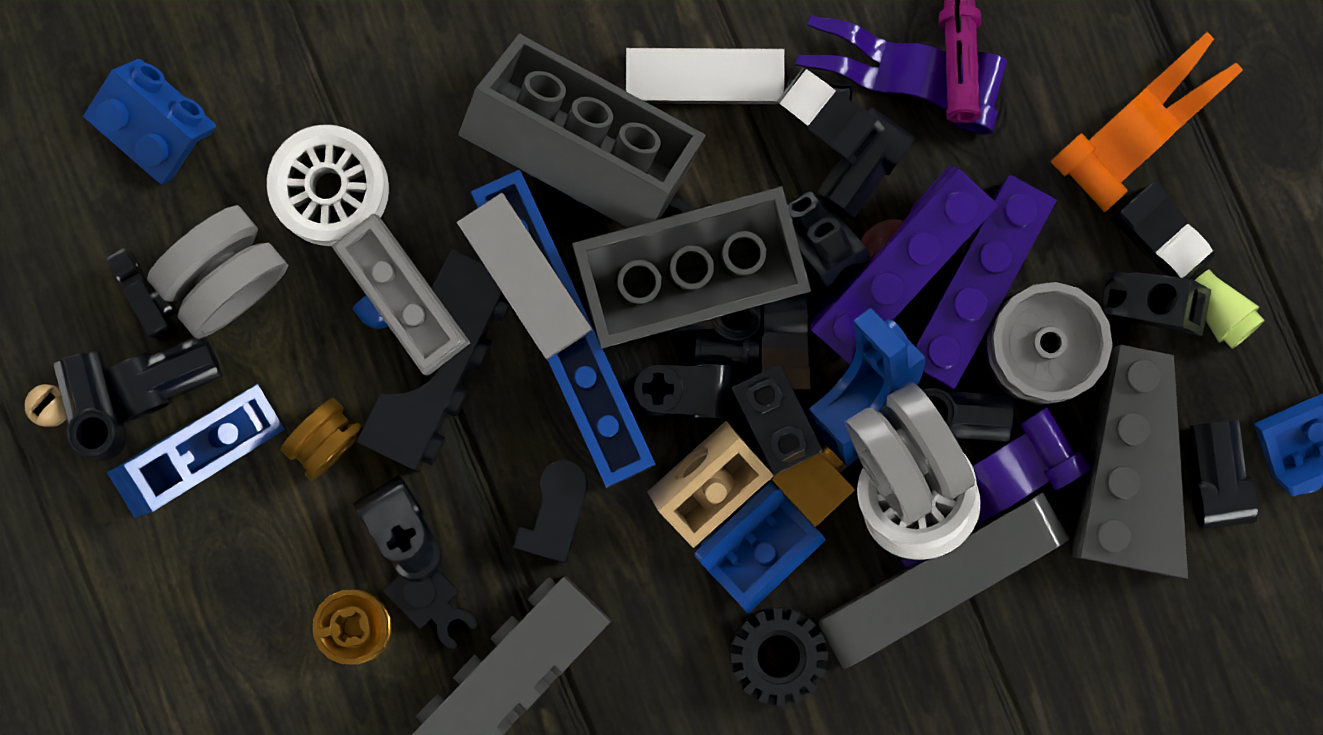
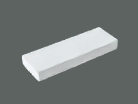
M626 48V92L648 104H778V99L784 93V49Z

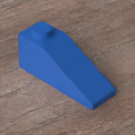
M256 384L109 470L107 474L132 515L136 518L157 510L285 429L260 387Z

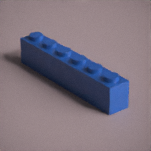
M520 169L471 191L478 208L497 195L504 194L593 330L548 359V362L605 486H613L656 466Z

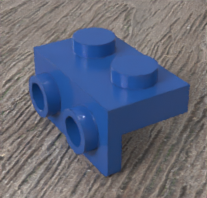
M136 59L111 70L83 115L87 121L161 185L173 180L196 143L210 136L216 128V124L204 114L202 107L198 103L184 97L165 80L164 75L159 69L145 63L141 59Z
M1323 393L1254 423L1270 477L1290 496L1309 494L1323 486Z
M770 482L763 489H758L740 506V510L724 526H717L702 540L701 547L695 552L694 556L749 614L826 539L784 496L781 490L773 482Z

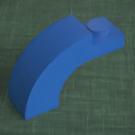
M872 308L854 320L856 353L850 367L840 381L822 399L809 408L811 427L815 435L839 457L846 467L859 457L849 438L844 421L869 407L880 412L892 424L887 413V396L909 382L918 385L925 365V356L907 339L903 330L891 319L884 322Z

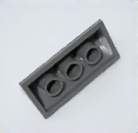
M783 187L572 243L586 303L601 349L811 292Z

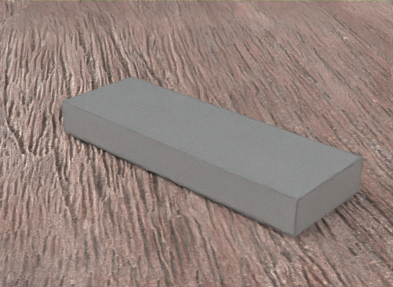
M503 193L497 195L457 222L546 360L593 331Z
M371 214L332 245L334 251L423 375H430L470 344V341L379 215Z

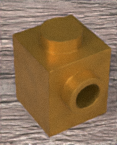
M825 444L822 446L823 452L774 475L769 480L781 490L784 496L814 527L820 524L855 491L840 474L846 468L845 464Z

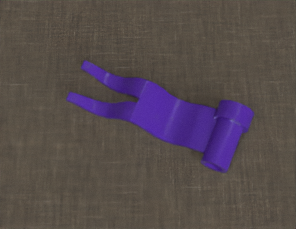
M813 15L809 16L807 26L845 39L855 45L871 60L880 64L879 68L868 66L854 59L842 56L798 54L795 65L833 72L873 92L914 96L948 110L945 51L918 43L885 41L862 27L847 21ZM979 52L977 55L981 117L970 123L952 122V124L971 133L990 135L993 133L998 116V111L994 107L1007 60L996 54ZM961 59V71H962V83H963V64H962V59Z
M1047 407L1020 423L1025 434L972 466L980 494V513L976 525L1009 508L1048 482L1051 483L1054 490H1058L1091 469L1081 450L1074 451ZM903 558L900 561L905 569H908L921 560Z

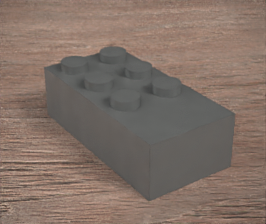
M520 33L476 87L458 134L525 171L530 176L538 178L571 196L576 201L613 219L625 228L653 222L661 218L684 182L706 137L702 132Z

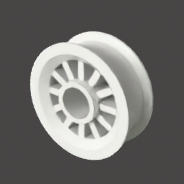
M317 125L293 134L276 151L268 170L267 192L273 211L288 229L300 238L313 244L332 246L371 214L374 213L381 218L388 201L389 182L382 160L364 138L344 127ZM326 149L325 162H321L316 151ZM336 149L343 150L344 153L335 164ZM308 155L313 163L310 169L300 163ZM354 158L360 161V164L347 170ZM295 169L304 174L305 179H292ZM328 173L340 175L341 188L339 192L329 199L319 198L316 194V183L319 178ZM366 175V183L351 182L356 178ZM291 189L305 190L294 197L291 196ZM352 192L365 193L362 203L351 196ZM310 202L301 215L297 208ZM346 203L357 209L349 217L343 207ZM321 208L320 223L313 222L312 220ZM333 209L336 210L341 221L331 223Z
M965 455L973 473L975 485L950 500L937 494L927 482L932 493V512L909 526L903 523L885 498L876 489L863 467L858 480V502L866 526L874 540L890 553L913 560L937 558L959 547L973 531L980 513V494L975 472L967 456ZM941 513L947 514L948 516L945 518ZM934 522L935 525L927 526L928 523ZM914 524L919 525V529H913Z

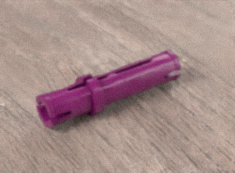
M944 0V9L939 13V26L945 31V70L948 105L946 114L947 119L954 123H970L981 117L979 108L977 29L981 26L982 21L981 11L976 8L975 0ZM959 5H960L961 25H960V17H959ZM961 55H962V64H963V83H962V71H961Z

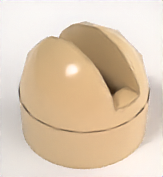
M42 384L36 386L28 393L25 399V412L33 423L44 427H55L67 419L58 386ZM51 392L56 398L37 416L35 409Z

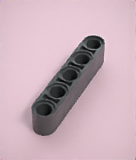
M1040 492L975 528L969 537L953 551L937 558L921 560L831 611L816 623L842 668H848L1051 552L1070 538L1044 493Z

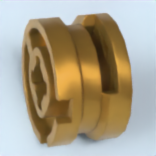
M335 398L329 399L310 414L293 431L280 449L290 460L297 459L307 470L305 476L312 481L331 467L355 443L364 428L358 422L348 425L349 420L342 414L344 407Z
M341 590L329 595L318 606L313 618V637L318 649L328 659L340 664H362L376 658L387 647L392 635V619L387 606L376 595L364 590Z

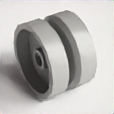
M238 205L228 207L212 215L190 230L157 260L148 273L147 280L163 300L173 302L184 299L177 317L197 339L211 335L243 314L276 285L289 266L270 243L252 245L258 228Z
M1058 282L1032 285L1004 302L993 317L983 341L986 367L997 386L1014 399L1034 405L1059 403L1093 387L1107 368L1113 346L1109 321L1098 302L1081 289ZM1046 335L1052 337L1054 341L1049 348L1051 353L1044 351L1040 345L1041 338Z
M913 382L907 383L887 396V413L892 425L880 412L869 407L844 421L849 438L870 480L896 515L908 526L932 512V494L927 482L937 494L950 500L975 485V479L967 459L948 425L927 395Z

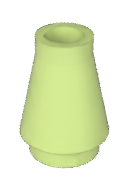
M1210 269L1195 280L1211 289L1206 322L1219 343L1224 340L1233 349L1249 337L1265 321L1256 312L1259 309L1258 305L1217 278Z

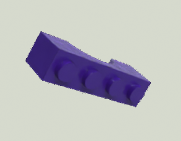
M949 165L913 204L910 213L889 241L865 266L852 277L842 282L808 319V326L851 365L856 353L854 320L870 308L884 322L888 319L893 320L995 210L998 204L959 168Z
M1010 174L1000 183L992 198L998 206L975 230L974 236L952 279L913 343L925 356V365L921 378L944 391H951L956 388L1057 201Z

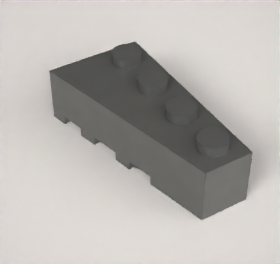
M1119 345L1112 348L1108 365L1104 372L1088 457L1091 469L1085 474L1070 557L1188 579L1174 355Z
M564 576L558 583L548 577L527 599L534 608L526 617L519 622L511 616L490 638L497 647L483 661L474 655L453 677L459 684L446 700L437 694L417 714L416 718L422 725L412 735H504L513 723L547 690L550 684L611 622V619L567 576Z

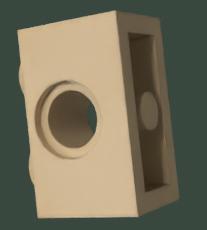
M725 421L649 489L647 493L657 510L694 548L774 475L759 455Z

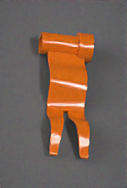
M1208 32L1090 140L1081 133L1050 161L1064 177L1069 174L1104 212L1128 191L1121 182L1243 71L1235 63L1168 108L1163 106V103L1189 74L1214 40Z

